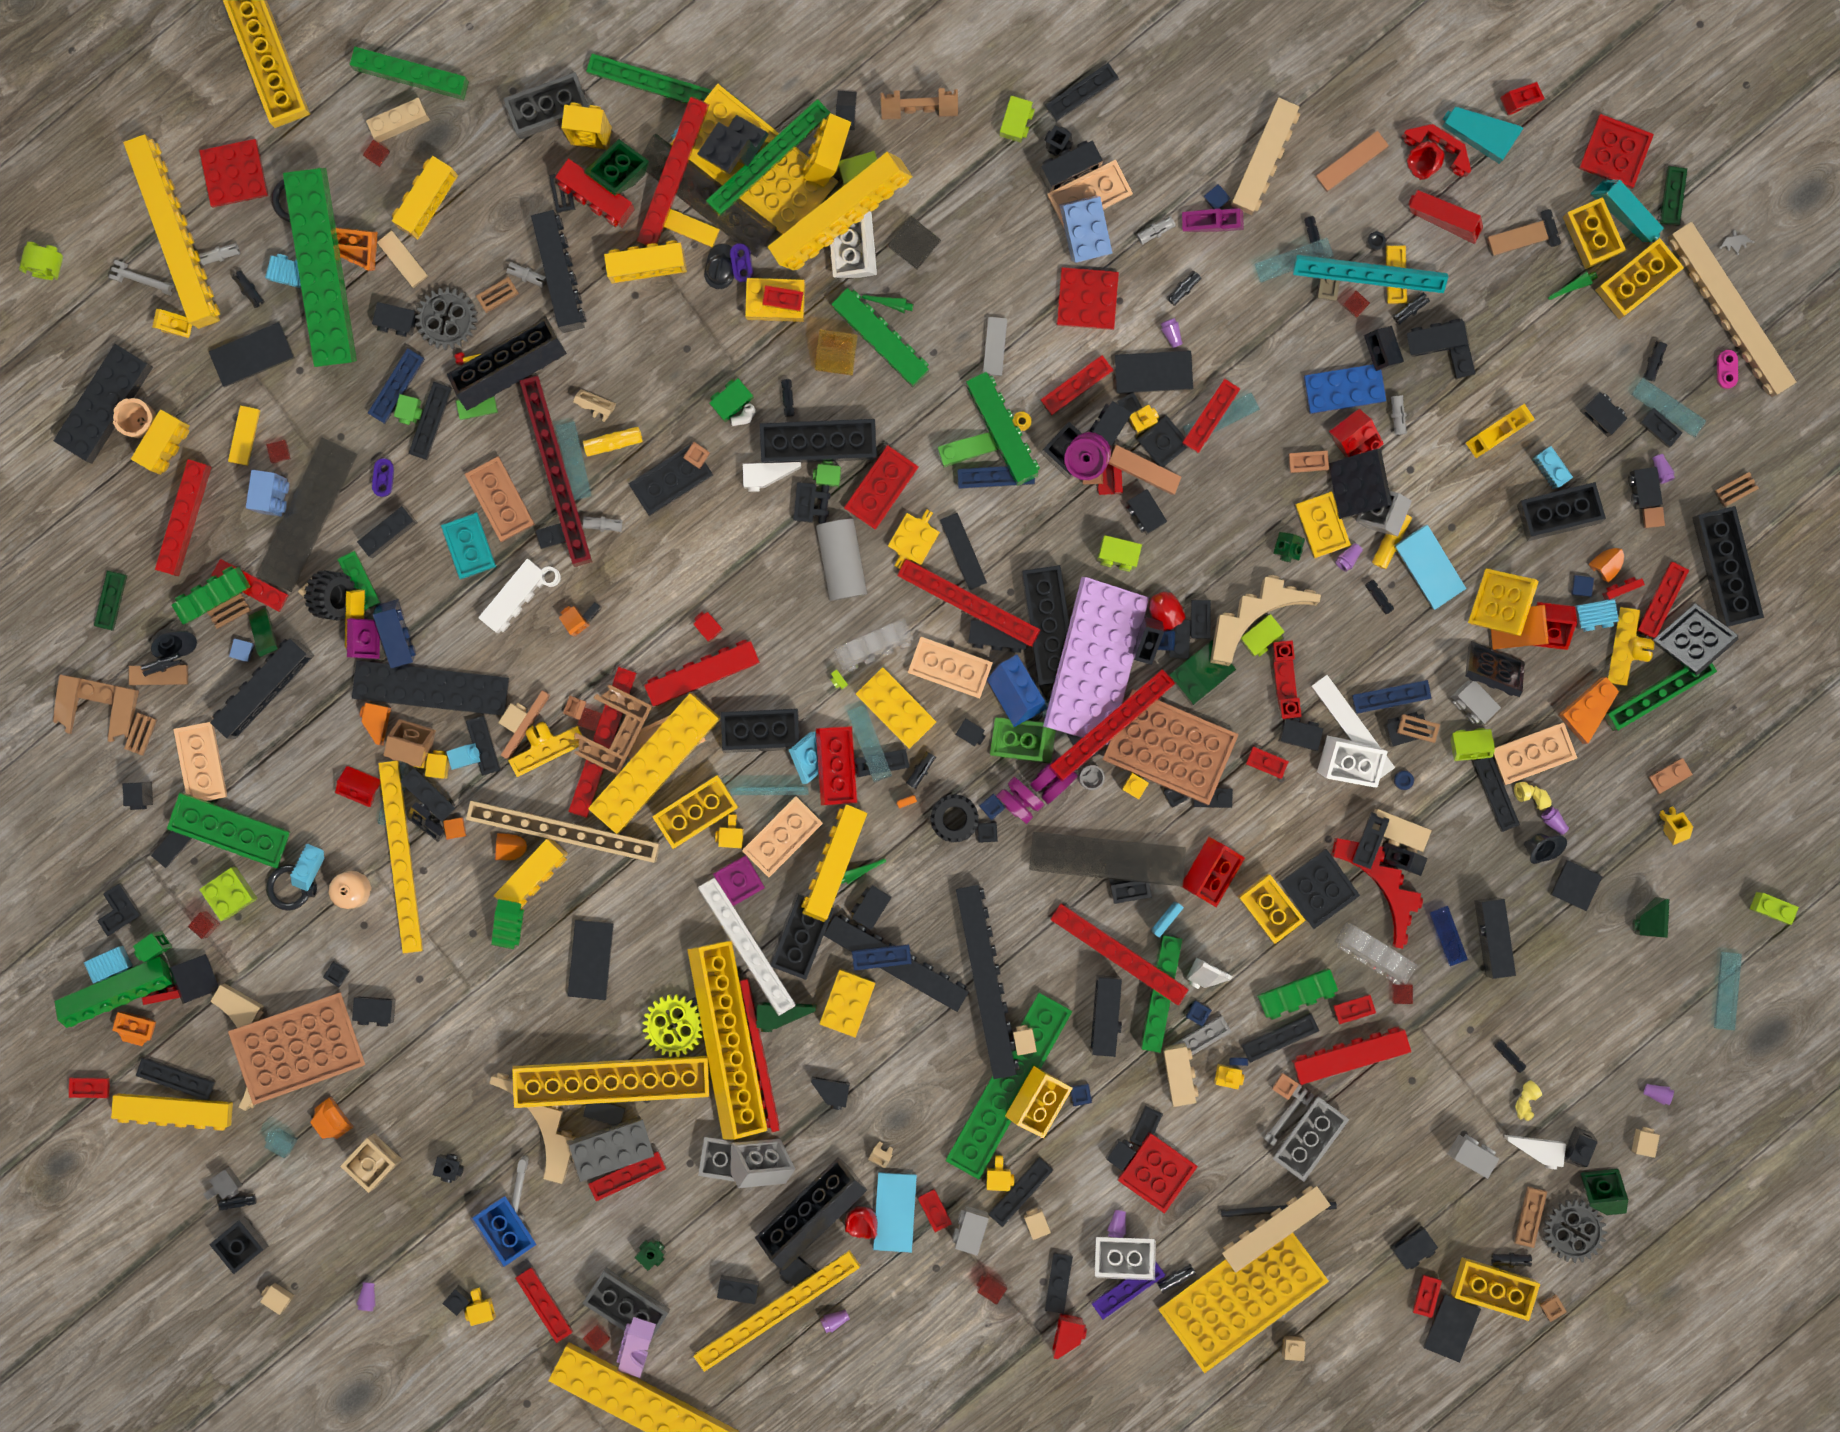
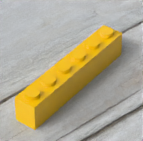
M847 804L843 809L839 808L835 818L838 819L836 826H832L829 833L831 840L829 844H825L822 854H824L823 861L818 862L815 870L818 874L816 879H812L809 885L810 895L805 897L802 903V908H804L803 914L822 922L827 920L866 819V812Z
M118 1093L113 1095L111 1119H117L119 1123H129V1120H135L136 1124L156 1122L155 1125L167 1126V1123H173L175 1127L194 1125L196 1129H205L206 1126H212L213 1130H225V1128L231 1126L233 1102Z

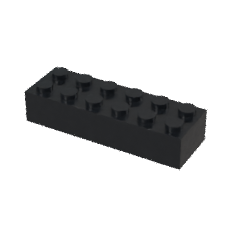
M554 210L531 215L558 328L562 333L585 328L584 323L587 322L585 311L579 305L582 304V298L578 289L575 288L578 282L576 275L570 268L573 267V261L569 252L566 251L569 245L567 238L561 231L564 230L562 218H560L559 214L556 215Z
M545 317L447 373V377L456 396L466 411L520 380L527 378L534 372L543 369L567 353L549 320Z
M114 344L53 441L82 460L93 464L115 429L113 424L114 408L122 400L135 397L153 366L119 345Z
M875 419L760 423L761 463L877 460Z
M1736 506L1692 517L1718 621L1726 627L1764 618Z
M1060 565L1023 570L1021 572L1029 624L1040 629L1032 646L1038 686L1055 682L1069 628Z
M292 638L283 640L278 646L280 649L275 654L271 653L266 658V664L262 668L258 667L252 673L253 677L249 682L245 681L238 688L240 691L235 696L232 695L226 700V706L222 710H217L212 715L213 720L210 724L226 739H236L315 656L299 640Z
M838 1157L755 1236V1239L771 1262L784 1271L845 1213L867 1189L853 1170Z

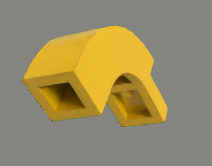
M1523 404L1466 442V445L1474 457L1478 458L1534 421L1535 418L1526 405Z

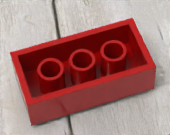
M568 158L555 177L559 189L568 195L571 192L577 202L583 206L588 204L591 211L599 217L604 215L607 222L616 228L618 225L622 228L635 210L632 202L620 194L614 196L586 175L582 167Z

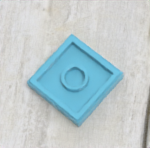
M816 732L808 733L789 750L802 784H808L819 774Z
M1173 902L1151 929V932L1160 938L1184 907L1177 902Z

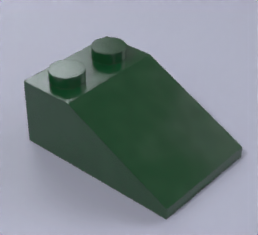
M618 139L584 173L615 196L633 187L645 176L649 161Z
M1213 640L1168 675L1191 705L1198 702L1236 670L1232 663L1229 666L1210 663Z
M759 1002L757 1005L756 1028H761V1032H772L773 1029L782 1027L815 1012L817 1004L795 1003V1007L778 1016L770 1002Z

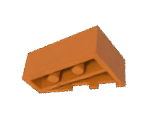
M336 227L340 257L368 271H374L378 232Z
M1602 677L1558 716L1582 744H1588L1619 691L1607 677Z

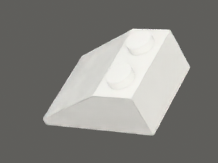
M1327 736L1317 773L1327 779L1377 788L1387 751L1354 741Z

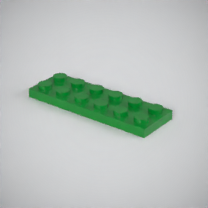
M182 792L178 795L167 826L168 830L274 868H278L291 833L285 829Z

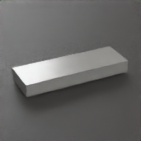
M988 317L983 373L987 371L988 375L1002 376L1007 327L1006 318Z
M1220 1015L1172 1045L1185 1043L1187 1048H1191L1192 1055L1232 1031L1223 1016Z

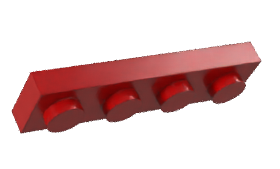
M1101 355L1040 401L1052 416L1113 372V368L1104 356Z
M1224 378L1182 444L1199 453L1240 391V388Z
M220 559L211 576L216 575L219 578L223 575V570L231 566L233 568L237 567ZM241 570L251 586L243 591V593L280 612L289 595Z
M1670 562L1637 631L1653 639L1657 637L1689 572L1688 569Z
M660 1152L653 1153L654 1157L625 1166L590 1182L588 1185L596 1202L666 1170L667 1168Z
M533 1267L515 1277L556 1343L573 1333L572 1328Z

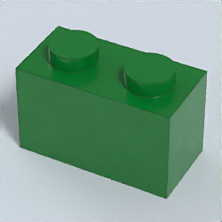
M739 378L730 380L725 385V390L721 393L719 391L710 398L712 400L709 402L710 406L725 423L754 399V396Z
M163 931L151 933L133 946L135 956L143 962L153 960L173 947Z

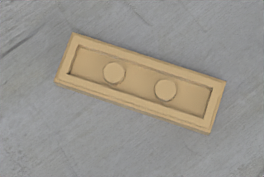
M390 231L377 242L413 288L428 277L393 231Z

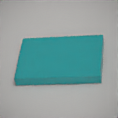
M478 513L441 525L460 580L497 567Z

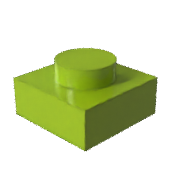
M837 669L831 673L833 678L830 680L836 688L841 687L843 690L848 686Z

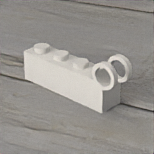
M526 559L479 616V619L496 633L504 632L510 625V619L513 616L516 618L522 611L521 606L524 602L528 603L535 595L533 591L537 587L541 588L543 584L548 587H554L559 584L561 580L559 571L553 567L540 569L531 560ZM548 571H554L555 580L551 583L545 581V574Z

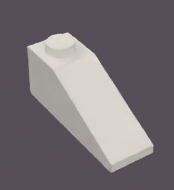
M801 462L743 464L744 488L748 489V492H759L760 488H765L801 469Z
M1504 1135V1139L1544 1164L1545 1168L1557 1169V1166L1563 1167L1566 1144L1562 1141Z

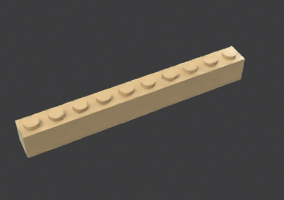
M1690 222L1668 237L1672 250H1676L1680 256L1679 261L1681 264L1688 268L1690 278L1693 282H1697L1701 288V295L1708 299L1711 304V310L1720 317L1722 327L1731 334L1733 344L1740 348L1743 359L1752 366V372L1763 383V389L1766 394L1774 397L1797 383L1694 224Z
M470 801L466 820L653 863L657 861L661 844L478 801Z

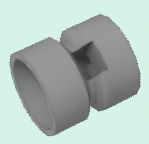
M1089 765L1081 769L1078 779L1081 786L1085 789L1096 790L1103 785L1105 776L1101 768Z

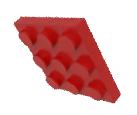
M1600 114L1579 169L1607 180H1621L1626 187L1633 189L1654 134Z
M256 139L199 150L212 208L269 196Z
M1062 267L1057 326L1114 330L1119 272Z
M1149 1133L1117 1180L1165 1214L1198 1166L1158 1137Z

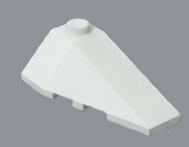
M1196 957L1186 978L1190 980V985L1199 989L1200 986L1207 988L1229 981L1233 976Z

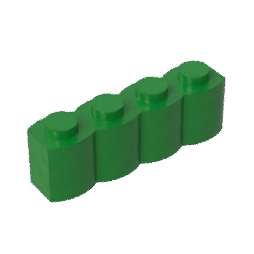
M231 566L223 570V575L219 578L215 575L206 580L208 584L202 587L200 584L190 589L191 594L186 596L184 593L176 597V602L171 606L181 623L184 625L250 588L251 586L240 567L233 568Z
M498 899L494 915L491 945L513 950L515 945L519 946L524 915L521 903Z
M1327 968L1257 995L1264 1016L1266 1018L1270 1017L1273 1020L1281 1017V1013L1288 1010V1013L1299 1010V1006L1302 1004L1310 1006L1317 1003L1316 999L1324 997V999L1334 997L1338 988L1331 970Z

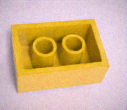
M831 113L826 119H822L820 126L814 132L813 137L816 140L811 144L808 154L811 156L809 160H806L803 170L806 171L804 179L824 187L837 170L851 125L850 121Z
M1603 197L1569 211L1563 216V220L1585 269L1615 257L1626 250Z
M747 278V320L804 322L805 280ZM765 285L804 292L801 312L762 306Z
M160 409L131 460L161 475L162 472L164 473L168 469L171 457L175 456L179 451L180 447L178 445L181 440L188 436L190 425Z
M1266 874L1237 897L1274 944L1306 921L1270 874Z
M840 968L820 1025L856 1038L876 981Z
M1033 1066L1005 1117L1016 1125L1044 1138L1070 1094L1072 1087Z

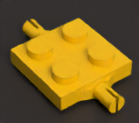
M926 509L921 519L906 513L888 544V547L899 555L894 565L895 567L898 566L901 569L906 559L918 565L923 563L940 533L928 523L933 512H929Z

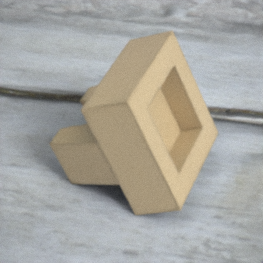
M879 1141L868 1160L886 1168L892 1157L893 1148L889 1147L885 1152L881 1150L883 1143Z

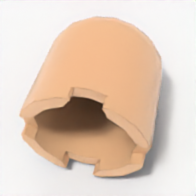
M124 399L114 408L113 424L123 435L139 439L145 436L157 414L151 406L140 399Z
M347 871L338 874L332 879L328 893L331 901L336 906L343 909H354L361 907L368 901L371 885L364 874L357 871Z

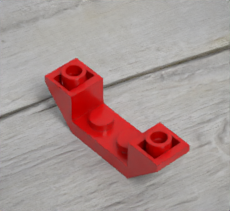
M1434 124L1408 129L1401 136L1407 145L1414 147L1418 146L1425 135H1427L1431 142L1443 145L1444 149L1451 154H1457L1450 166L1455 175L1466 178L1471 172L1465 144Z
M1293 640L1273 642L1274 676L1277 701L1282 719L1302 717L1300 698H1297Z

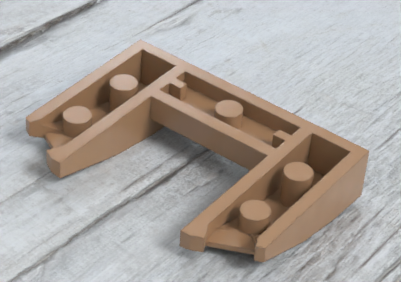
M938 88V97L900 99V90H896L894 94H888L886 97L884 93H880L882 120L901 119V111H904L906 114H912L916 110L931 113L938 109L939 117L958 116V89H955L952 94L951 91L945 92V88Z
M60 675L53 722L57 723L59 721L66 727L65 732L72 734L79 698L111 704L113 706L108 742H114L115 736L123 734L125 738H128L139 690Z
M608 685L610 690L602 696L596 694L593 698L626 714V717L610 749L575 733V739H579V751H575V754L618 775L653 706Z

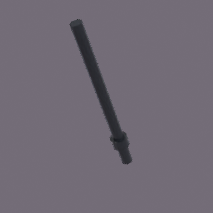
M1336 1201L1329 1202L1331 1206L1325 1210L1337 1209ZM1288 1205L1221 1210V1217L1271 1214L1278 1208L1281 1210L1285 1209Z

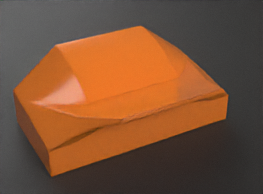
M119 1011L117 1012L112 1031L117 1032L124 1042L143 1046L145 1042L151 1040L156 1021Z
M329 1097L314 1108L315 1113L310 1123L322 1139H338L353 1128V1125L332 1097Z

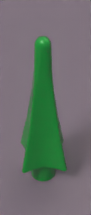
M1594 271L1590 274L1585 272L1561 290L1550 295L1548 299L1552 300L1568 292L1593 284L1592 281L1598 278L1596 272Z
M862 295V298L882 304L904 314L905 310L913 311L914 304L907 303V298Z
M886 859L845 871L841 884L845 882L850 884L868 871L884 864Z

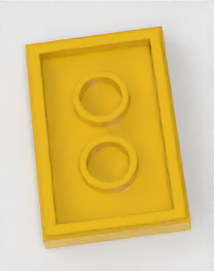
M1332 492L1295 504L1314 559L1351 546L1343 521L1339 519L1336 501Z

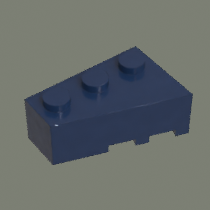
M399 599L376 605L373 617L390 668L412 663L416 650L414 645H411L409 639L410 632L408 627H406Z

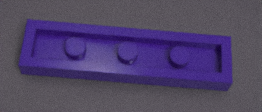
M1155 1261V1280L1124 1279L1091 1304L1102 1320H1104L1163 1278L1165 1273Z

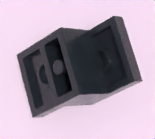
M736 115L729 127L720 122L716 124L697 155L730 174L737 162L747 167L749 166L769 134Z

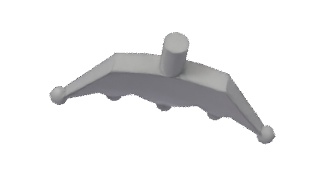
M1736 230L1732 231L1733 237H1727L1719 249L1726 246L1727 250L1730 251L1732 247L1736 255H1739L1738 252L1741 245L1746 248L1747 243H1754V241L1745 235L1737 236Z

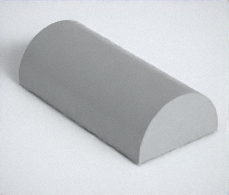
M854 519L837 520L817 525L829 600L835 601L867 595Z
M1317 1097L1272 1159L1304 1182L1350 1119L1323 1099Z

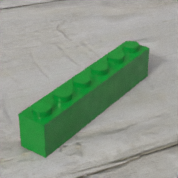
M355 46L349 64L357 72L461 100L465 99L469 84L465 76Z
M847 288L831 304L832 308L913 388L929 372L927 368L929 364L922 357L918 359L914 355L915 350L908 343L904 345L900 341L902 337L895 330L891 332L886 327L888 323L881 316L877 318L873 314L875 310L868 303L864 305L859 300L861 296L854 289L850 291Z
M986 371L966 381V387L1016 485L1020 486L1038 477L1040 467L1035 459H1031L1029 445L1027 442L1023 443L1021 439L1023 435L1019 426H1014L1012 422L1014 419L1010 409L1006 410L1003 404L1005 399L1002 393H998L995 389V386H997L995 379L992 375L989 376Z
M1711 663L1696 676L1685 667H1682L1609 710L1604 718L1612 731H1618L1715 674L1717 670L1713 663Z
M1162 934L1156 967L1175 979L1183 939ZM1151 988L1140 1048L1161 1053L1171 1001L1153 988Z
M158 957L55 1000L57 1020L66 1028L73 1027L99 1014L109 1012L118 1006L128 1004L137 998L145 997L156 990L164 989L172 984L169 965L161 957Z

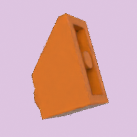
M568 606L561 611L562 615L559 619L570 635L576 637L590 626L575 606L572 608Z
M365 703V706H362L360 711L361 722L375 744L384 745L391 708Z

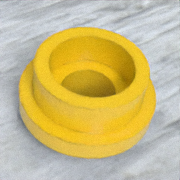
M1018 412L1014 415L1012 422L1014 426L1018 425L1021 431H1025L1031 426V417L1025 412ZM1024 418L1026 422L1021 425L1018 420Z

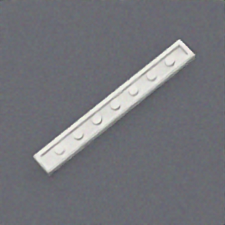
M713 878L699 886L698 890L778 1016L795 1007L792 998L716 879Z

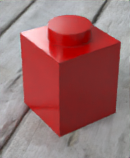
M701 612L694 618L696 622L693 625L708 642L724 630L709 612L705 614Z

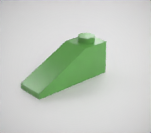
M990 432L938 447L943 468L998 450Z

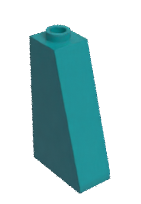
M1455 107L1452 112L1448 110L1442 119L1445 121L1442 125L1444 129L1498 164L1503 161L1524 129L1519 125L1459 107Z
M1602 180L1591 192V195L1596 200L1603 197L1609 212L1642 242H1654L1660 237V232L1664 229L1662 225L1621 180Z

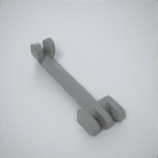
M114 260L113 264L120 267L119 269L112 267L111 271L117 273V275L109 274L108 278L122 283L125 277L158 288L164 294L172 295L171 289H174V284L161 282L128 271V264Z
M1300 1084L1292 1094L1295 1097L1293 1102L1270 1132H1267L1263 1138L1271 1145L1277 1142L1276 1135L1299 1105L1303 1103L1307 1106L1314 1097V1094L1310 1093L1305 1098L1308 1092L1306 1088L1301 1093H1298L1302 1088Z
M526 1155L522 1156L518 1162L517 1177L511 1206L522 1222L525 1216L518 1213L525 1171L529 1161Z

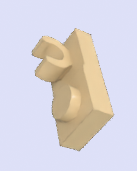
M582 389L575 395L573 403L578 404L581 408L595 410L593 412L594 418H596L598 413H602L603 422L607 420L616 406V403Z

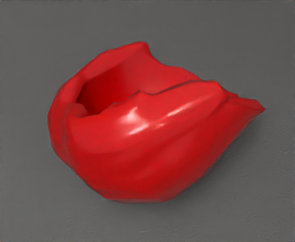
M1429 141L1420 143L1410 151L1407 158V164L1409 169L1412 170V174L1419 178V180L1428 179L1442 167L1444 151L1436 143Z
M1163 591L1151 598L1149 604L1151 619L1162 621L1164 630H1171L1183 622L1185 612L1174 594Z
M856 1206L847 1213L845 1232L857 1238H876L878 1235V1221L873 1209Z

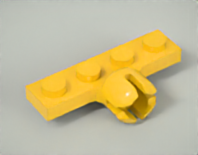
M1620 607L1608 676L1612 684L1627 686L1632 661L1649 662L1653 657L1652 652L1642 650V648L1654 650L1653 640L1637 636L1640 610Z
M544 722L537 723L536 729L539 735L534 726L529 727L526 730V736L531 744V748L508 760L516 776L519 777L578 748L579 739H575V733L582 735L578 725L556 736L551 734L547 724Z

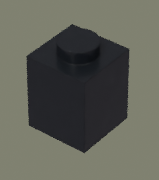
M966 718L955 734L974 747L976 744L981 745L986 737L983 734L984 729Z
M1118 1138L1105 1158L1117 1168L1123 1170L1135 1153V1150L1132 1148L1134 1145L1125 1138L1123 1141Z
M458 1285L442 1304L457 1316L470 1302L472 1296Z

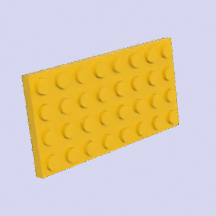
M717 84L704 100V102L710 105L689 161L720 186H723L744 164L737 162L732 172L728 174L697 155L718 122L729 127L735 116L738 115L766 131L769 135L757 154L779 133ZM797 147L789 152L738 199L781 235L817 208L838 183L833 176L825 187L804 179L806 171L803 170L806 160H809V157Z
M1291 1233L1236 1273L1225 1259L1158 1310L1205 1374L1329 1281L1294 1233Z

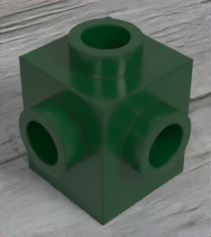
M1279 532L1273 554L1280 556V560L1291 563V560L1299 561L1303 552L1305 538L1291 533Z
M652 1238L649 1242L645 1240L638 1247L640 1251L634 1257L649 1271L654 1265L658 1267L665 1260L663 1257L666 1253L664 1250L665 1246L658 1239L655 1241Z

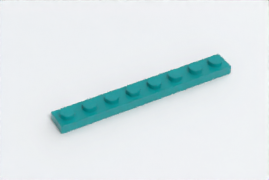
M1296 255L1293 267V275L1436 293H1444L1449 278L1448 273Z

